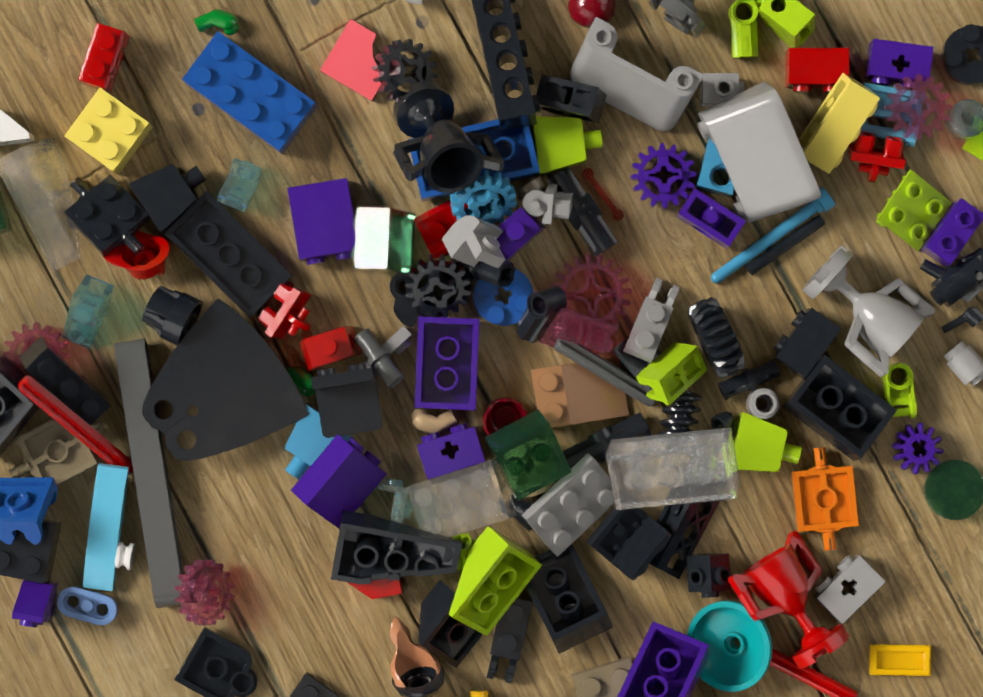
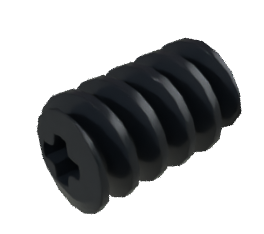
M685 391L671 404V407L662 408L661 412L668 415L669 419L660 420V424L666 427L667 431L658 432V436L666 441L665 443L656 444V448L680 452L695 448V444L688 441L687 438L697 436V432L690 429L689 426L699 424V420L693 418L691 414L701 411L693 402L702 400V396L694 392Z

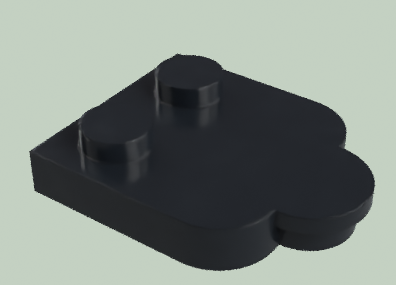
M206 626L202 629L174 678L176 682L204 697H246L252 694L257 686L256 674L250 669L252 659L248 650Z

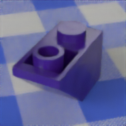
M23 580L12 612V619H19V625L27 627H38V625H43L44 622L51 620L58 583L48 582L43 584Z

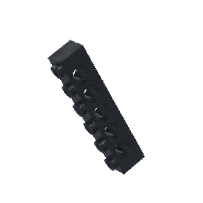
M471 0L501 132L537 124L536 113H540L541 109L538 95H531L530 85H535L531 67L525 68L523 58L528 57L525 40L518 39L517 31L522 30L519 13H512L511 4L515 3V0ZM495 8L503 10L499 15H491L489 13ZM502 35L509 37V40L503 43L497 42L495 39ZM505 63H513L516 65L515 68L511 70H504L501 68L502 65H504ZM513 90H519L522 92V95L517 98H511L508 96V93Z

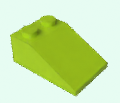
M487 526L469 549L449 615L488 636L541 568L542 564L522 545Z

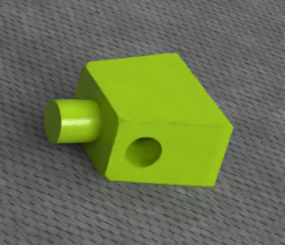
M753 0L759 6L758 11L761 22L790 48H799L815 31V14L799 1Z
M536 116L537 124L533 125L540 176L552 174L567 167L571 168L584 164L587 161V149L603 148L601 130L583 132L581 118Z
M740 412L727 468L779 472L781 460L798 464L802 446L786 443L788 430L748 413Z

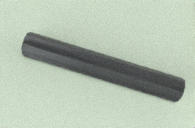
M566 335L558 337L554 345L556 351L648 407L655 404L656 400L646 396L648 391L642 384L638 383L636 378Z

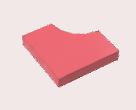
M350 19L320 72L372 102L382 86L381 82L373 81L375 77L379 76V72L372 70V66H377L373 58V44L377 35Z

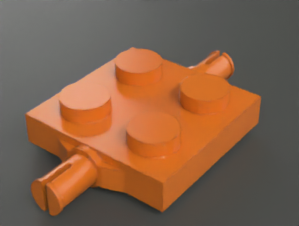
M820 447V449L813 448L815 466L807 470L791 472L797 532L813 530L823 533L824 551L836 550L834 531L844 527L859 526L853 466L835 467L827 465L826 447Z

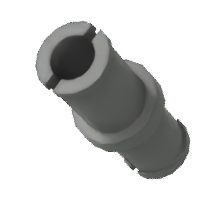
M365 329L355 336L354 342L358 344L368 358V365L377 370L388 388L396 386L403 380L404 375L400 373L389 358V351L381 347L370 329Z

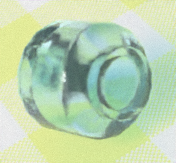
M964 99L958 101L948 110L945 124L953 137L960 140H969L983 132V106L981 103L973 99Z

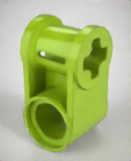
M890 363L888 373L882 377V399L893 408L897 405H905V407L895 408L897 411L893 417L909 416L910 419H916L917 404L914 393L913 372L906 364ZM895 368H900L904 372V380L898 385L893 384L890 378L891 372Z

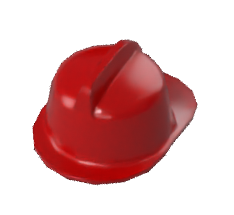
M137 231L135 237L145 246L142 252L139 250V255H135L124 244L115 247L104 256L107 262L126 269L132 277L146 280L156 275L163 276L165 274V259L168 257L170 247L169 243L162 237Z

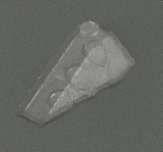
M51 137L21 147L1 157L0 175L53 271L81 258L77 228L64 214V211L73 202L69 186L68 167L54 138Z

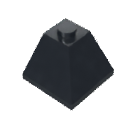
M439 580L421 603L419 643L457 668L483 634L449 615L456 591Z

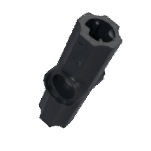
M569 167L547 180L548 184H558L557 192L573 193L572 211L568 220L576 231L579 230L596 257L618 243L602 219L599 207L588 192L585 193Z
M641 412L614 426L609 425L587 436V440L564 450L560 455L568 471L586 454H590L597 463L600 462L602 464L625 452L624 449L647 439L652 434Z

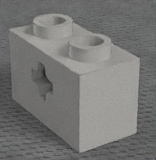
M857 554L853 558L850 555L846 556L837 565L839 571L832 578L826 576L815 587L818 592L813 597L841 624L886 582ZM844 580L847 582L853 581L851 584L853 591L851 593H841L844 588L841 583Z

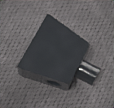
M172 164L131 182L129 186L159 231L164 234L198 200L192 190L206 181V178L197 165L181 174L178 168Z

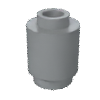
M961 341L944 355L948 361L946 363L947 366L964 385L970 382L975 386L983 379V360L970 345L966 346Z
M765 388L757 389L748 395L746 408L750 415L760 419H767L777 412L779 400L772 390ZM759 398H763L766 401V407L763 410H759L756 407V401Z

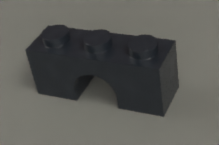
M40 336L19 357L29 373L90 426L111 406L104 394L84 375L80 376L43 337Z

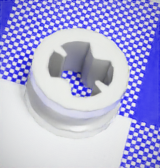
M119 541L115 557V568L125 566L127 570L132 569L135 543H130V545L126 546L124 542Z

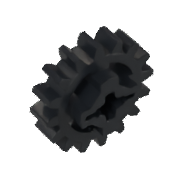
M400 39L392 41V45L383 46L385 54H377L375 57L380 62V65L372 66V70L379 72V76L375 77L373 81L381 82L382 86L378 92H388L387 101H394L397 96L401 99L408 93L399 90L398 86L411 91V84L420 81H430V79L437 78L438 76L431 72V68L437 65L436 62H429L428 60L432 54L431 51L423 53V44L418 43L413 46L412 39H407L403 42ZM400 52L408 53L413 57L411 59L407 58L405 54H401Z
M430 254L428 255V262L425 263L423 260L418 259L417 268H409L410 277H406L405 287H408L406 288V297L412 298L411 306L413 308L421 306L420 314L423 315L429 310L432 317H436L437 312H442L446 318L448 317V310L452 309V311L458 313L459 304H467V295L471 294V285H469L470 274H465L464 264L456 267V259L452 258L448 262L445 261V255L441 254L439 260H435L433 255Z

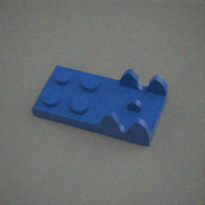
M54 477L0 478L1 541L11 545L16 536L15 530L23 532L25 538L34 545L41 541L43 535L41 525L49 505H53L58 497V488Z

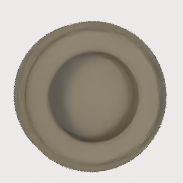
M539 175L517 188L515 193L518 199L522 201L527 192L533 189L541 190L545 187V183Z

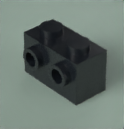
M812 307L807 309L806 312L802 309L791 322V325L794 326L792 332L788 337L783 334L773 347L777 351L773 358L801 378L808 376L841 330L840 327Z

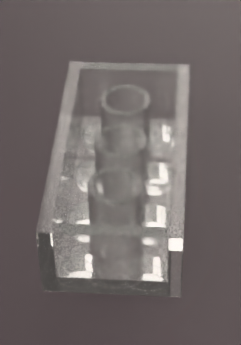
M731 427L613 439L610 441L606 452L616 510L737 499L740 477Z

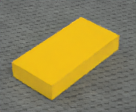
M869 644V675L931 676V645Z

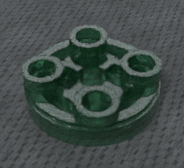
M946 460L930 470L922 491L928 506L935 514L949 520H962L976 513L983 503V477L977 468L968 462Z

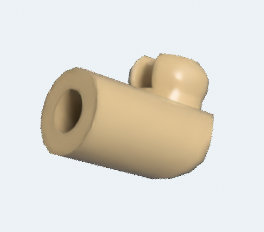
M423 408L415 409L411 414L413 425L418 430L430 434L440 432L457 423L451 410L437 417L427 414Z

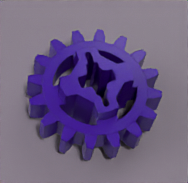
M660 143L658 151L649 146V155L646 156L641 152L638 155L641 164L633 163L632 168L638 171L637 174L630 176V180L638 181L633 191L641 190L643 194L640 200L651 199L650 207L652 208L657 202H661L662 209H666L669 201L675 207L678 206V197L680 196L686 200L689 196L685 189H693L695 186L692 182H689V179L695 177L696 172L689 171L688 169L694 162L693 160L685 162L683 158L687 152L684 150L678 155L675 153L676 145L674 144L670 150H665L664 143ZM657 158L656 166L652 170L644 171L646 164L650 160ZM669 158L675 160L681 169H675L669 163ZM661 169H665V173L672 176L666 180L665 184L661 182L660 178L653 177L659 174ZM683 181L679 190L670 195V186L674 182ZM651 183L658 190V195L652 193L645 184Z

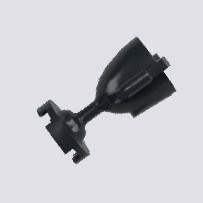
M420 81L410 85L411 91L401 99L397 96L393 106L394 119L404 134L414 138L395 144L393 151L408 181H414L424 174L429 186L434 190L442 193H453L461 191L475 182L481 174L482 168L496 171L503 170L504 160L490 135L465 133L461 127L451 121L454 114V102L449 92L440 87L438 82ZM477 146H482L487 156L482 155ZM420 150L421 162L413 166L407 153Z

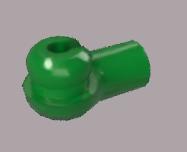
M220 9L212 10L194 18L199 32L214 26L223 28L226 35H233L239 30L236 16Z
M300 366L285 367L295 385L300 388L301 395L310 397L315 394L316 391L313 390L311 377L314 376Z

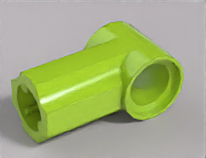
M737 0L728 9L732 59L759 57L757 35L758 6L753 0ZM738 5H745L749 8L750 17L748 20H741L737 17L736 8Z

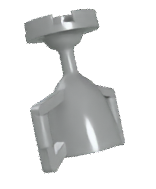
M841 245L829 257L830 259L814 273L802 291L811 299H814L822 291L831 292L838 290L852 302L854 320L847 335L845 346L877 375L883 377L889 371V358L905 344L924 318H928L935 313V309L901 279L894 280L876 293L858 292L846 280L847 270L845 265L853 254ZM896 290L917 310L888 295ZM859 333L869 347L878 355V359L857 341Z

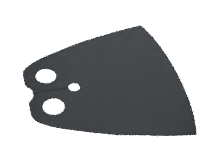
M217 299L205 311L174 349L150 387L142 407V414L153 429H158L164 433L166 447L175 458L184 461L206 458L247 445L308 415L295 383L273 350L239 313L220 299ZM160 400H167L173 406V413L167 419H160L154 413V406ZM190 406L198 408L196 416L188 414L187 410ZM183 430H190L196 436V443L190 449H183L177 443L178 434Z

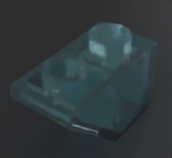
M86 274L72 296L62 338L88 349L91 348L109 307L114 288L113 285Z

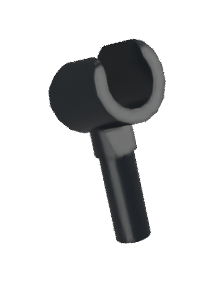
M970 307L957 319L943 325L941 329L946 333L962 325L965 321L974 327L983 320V314L976 307Z

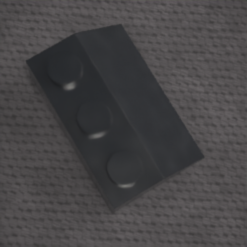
M823 355L808 376L802 379L782 406L852 461L861 459L897 411L826 355Z

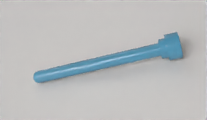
M821 186L819 188L821 192L820 198L805 205L712 273L711 281L715 284L722 282L816 212L818 214L823 211L825 213L836 206L831 196Z

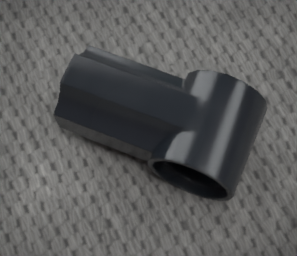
M456 260V267L465 265V274H470V282H474L478 278L501 288L502 286L508 287L514 280L513 276L516 269L510 261L505 260L499 268H496L481 261H478L473 267Z
M553 286L531 293L528 296L527 309L516 325L518 328L516 333L522 340L536 343L541 339L555 315L563 312L567 306V298L564 291L560 287Z

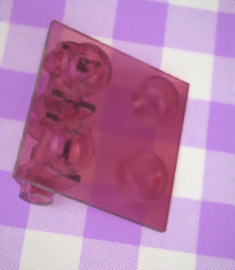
M561 308L540 338L539 343L554 347L557 339L572 343L574 341V344H581L582 347L599 355V353L611 351L613 340L610 339L618 329V326L607 323L604 320L579 314L573 310Z

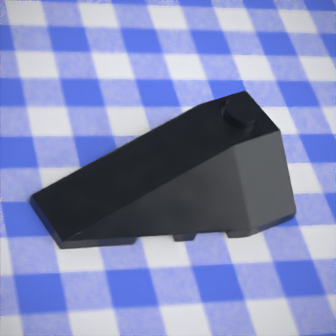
M343 510L331 579L355 584H369L374 580H400V577L413 575L424 577L455 573L458 568L462 542L374 515Z

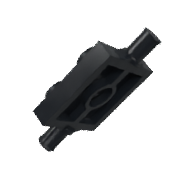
M111 174L90 189L80 177L75 178L76 182L73 180L70 186L80 197L78 201L64 211L65 216L103 257L115 247L124 244L135 255H139V250L142 252L145 246L140 243L135 234L141 226L150 220L149 214Z

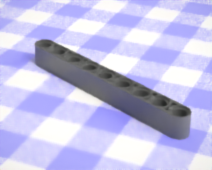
M143 338L118 342L114 346L154 603L156 608L187 604L185 578L162 432L158 429H153L142 414L144 400L154 382L147 341ZM156 403L154 406V413L159 418L158 407Z

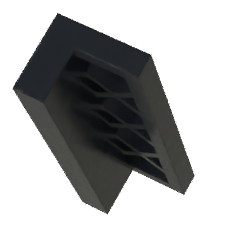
M693 451L656 521L671 533V538L665 549L659 552L649 564L680 579L687 565L686 556L693 554L735 472ZM718 470L723 474L717 485L712 487V480ZM706 499L704 510L698 513L700 502ZM692 526L691 535L684 540L686 529ZM678 553V559L673 569L668 567L667 565L672 556Z

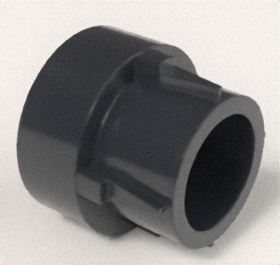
M160 286L151 296L144 310L142 322L158 331L157 334L162 339L177 346L197 322L203 301L185 292L172 291Z

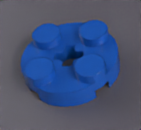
M516 269L513 282L508 287L502 286L505 291L510 290L512 296L508 298L509 303L505 305L502 301L497 302L495 300L500 287L479 279L475 284L473 298L476 310L480 316L490 323L499 326H510L518 323L527 309V298L533 293L532 285L525 274Z

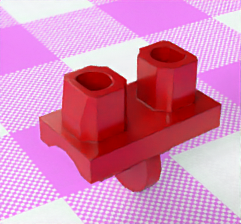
M861 131L854 144H849L847 153L850 154L851 161L863 162L859 163L858 171L868 173V182L875 183L878 175L888 176L889 167L904 169L906 160L903 156L902 138L886 136L884 148L878 149L873 148L876 138L875 134Z
M281 283L275 291L274 297L283 305L278 312L271 307H266L258 318L263 326L267 328L265 334L271 338L277 337L283 340L287 333L295 336L299 328L308 331L311 324L305 319L310 310L305 305L312 294L306 290L293 288Z

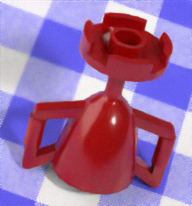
M795 530L788 533L785 546L763 557L741 574L730 576L728 582L754 621L779 613L796 618L804 631V637L801 641V647L791 657L798 668L802 669L816 663L815 659L827 652L831 654L849 640V634L843 624L836 625L830 629L823 626L816 627L807 615L805 606L808 592L822 574V569L800 534ZM796 552L798 553V555L800 556L801 560L803 561V563H804L805 566L807 567L808 571L810 572L807 576H806V573H805V571H804V569H803V567H802V565H801V563H800V560H799V558H798ZM745 585L770 608L760 610Z

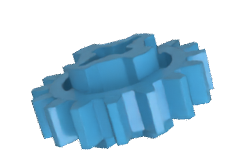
M485 170L483 176H479L469 187L450 194V205L453 216H456L457 220L464 216L472 215L491 224H494L496 221L503 223L505 221L504 215L511 216L513 214L512 207L517 206L516 193L508 177L502 179L499 172L490 176L489 171Z

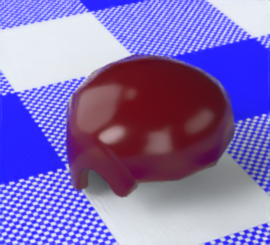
M615 0L568 1V11L571 18L585 28H590L596 17L608 23L615 15Z
M510 397L498 398L492 401L482 416L483 428L491 440L501 444H508L521 438L529 422L527 410L520 401Z

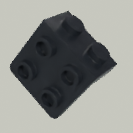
M366 363L348 366V372L336 373V368L319 370L317 371V377H311L312 388L316 391L321 429L324 437L331 438L337 434L344 436L382 428V416L373 368H366Z
M624 496L586 542L633 581L638 576H641L647 570L648 564L653 558L665 549L671 538V533L653 520L629 498Z

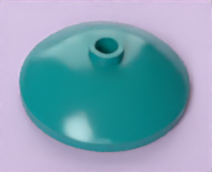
M729 600L707 605L692 619L687 636L709 645V657L700 675L703 681L716 689L736 692L755 685L763 678L771 663L772 641L768 628L762 619L754 621L742 603ZM735 638L740 640V647L736 646Z

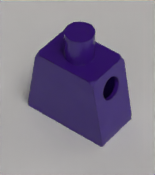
M523 206L498 226L503 232L496 240L500 243L499 248L504 258L509 261L546 228L536 216L528 214Z

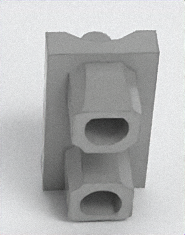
M548 184L545 192L539 189L527 192L523 199V207L532 216L544 214L542 224L551 225L554 217L569 219L572 211L573 193L557 192L558 184Z

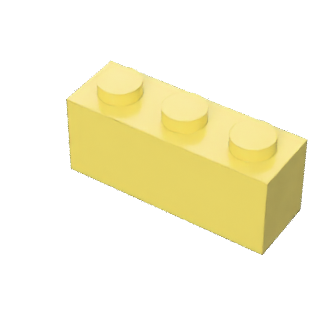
M842 73L798 139L807 161L830 174L833 168H836L842 162L844 152L849 144L858 138L861 126L867 117H871L875 113L880 97L870 88Z

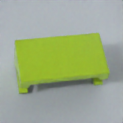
M673 342L643 369L636 378L638 383L644 386L648 385L653 389L646 393L648 398L664 402L665 405H671L707 371L698 346Z

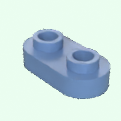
M77 586L64 589L57 599L58 609L63 615L96 625L109 624L118 614V605L113 597ZM71 596H76L79 599L77 607L70 605L69 599ZM100 604L107 605L108 613L106 615L99 613L98 607Z

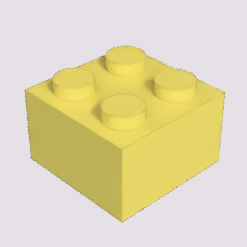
M99 88L67 131L65 137L119 175L153 126L105 90Z

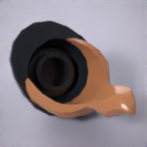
M394 617L390 627V637L396 646V652L390 664L393 687L403 697H432L437 694L444 683L443 668L428 649L413 643L409 628L398 617Z

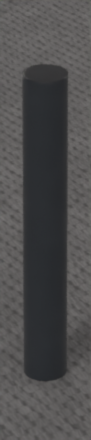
M820 215L816 216L746 265V269L753 276L826 225L825 221Z

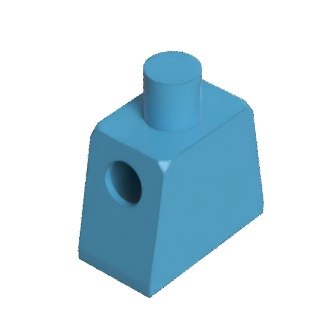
M308 404L305 405L308 415L296 422L285 445V449L295 455L285 471L298 480L335 438L323 436L319 412ZM351 434L341 436L346 441H348L351 437L354 439V436H352Z

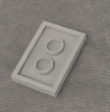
M586 454L522 514V517L551 552L558 557L615 504L623 494L590 454Z

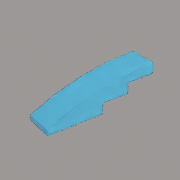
M98 464L88 530L83 577L84 588L113 591L115 587V557L118 543L121 541V530L124 523L129 467Z

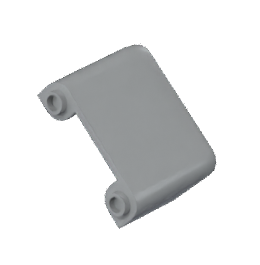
M596 17L570 71L571 80L599 87L607 95L605 100L607 104L658 131L665 132L673 129L680 120L704 75L690 67L679 66L672 70L666 82L613 54L612 51L617 42V32L609 23Z
M762 82L698 113L701 122L697 123L698 128L704 139L710 138L715 144L737 194L735 196L737 202L733 204V208L737 216L744 219L747 223L810 203L821 197L820 189L786 109L773 87Z

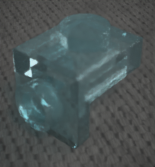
M234 158L217 201L246 212L259 185L261 168L251 162Z
M386 478L385 484L378 483V490L395 492L390 520L404 524V518L410 519L413 501L408 500L410 488L403 487L404 481Z

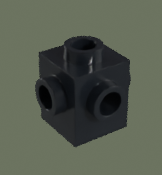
M729 553L686 556L689 592H701V598L719 597V591L731 590V585L728 582V578L731 576Z

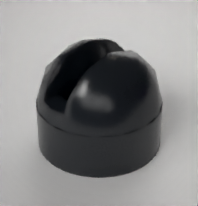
M724 411L712 417L711 426L718 436L726 438L736 430L738 421L733 419V413Z

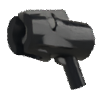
M982 248L958 259L959 263L953 267L941 268L927 259L923 261L919 269L936 278L931 283L933 290L929 293L939 306L945 304L947 307H950L959 299L969 302L983 289Z

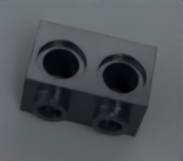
M544 74L541 75L536 93L542 111L572 118H581L584 121L599 124L607 96L599 87Z

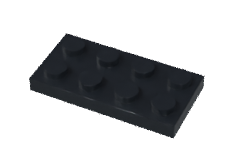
M208 191L164 233L250 319L274 296L281 283L286 284L293 277Z

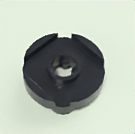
M969 24L957 29L946 39L943 45L942 56L945 71L951 79L959 84L978 85L983 83V26ZM975 48L979 51L977 55L980 57V60H973L970 63L966 60L968 55L965 51L966 49L972 50Z

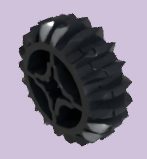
M710 297L702 299L689 307L688 314L691 325L716 375L723 378L734 375L739 370L745 368V358L740 344L719 302Z

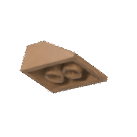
M618 357L604 358L621 369ZM577 363L530 370L540 430L629 415L626 393Z

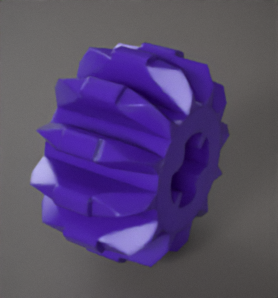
M917 423L914 432L913 427L908 424L905 425L907 436L901 432L895 434L902 442L901 444H891V448L900 449L901 452L895 454L893 459L897 461L904 458L900 466L902 470H906L911 465L912 474H918L921 466L922 470L928 473L930 472L928 461L934 465L940 463L933 455L934 453H944V449L935 448L934 445L940 443L942 438L940 436L930 438L935 431L933 427H929L924 432L923 423ZM921 441L922 445L920 448L923 450V453L915 454L914 456L912 453L915 449L911 445Z

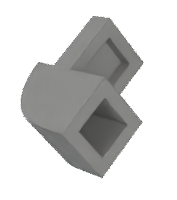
M467 215L458 219L442 238L451 258L474 267L478 261L499 268L506 260L499 248L500 243L496 240L503 231L500 227L475 216Z

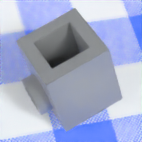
M703 73L704 76L700 82V107H711L743 92L744 81H739V73Z

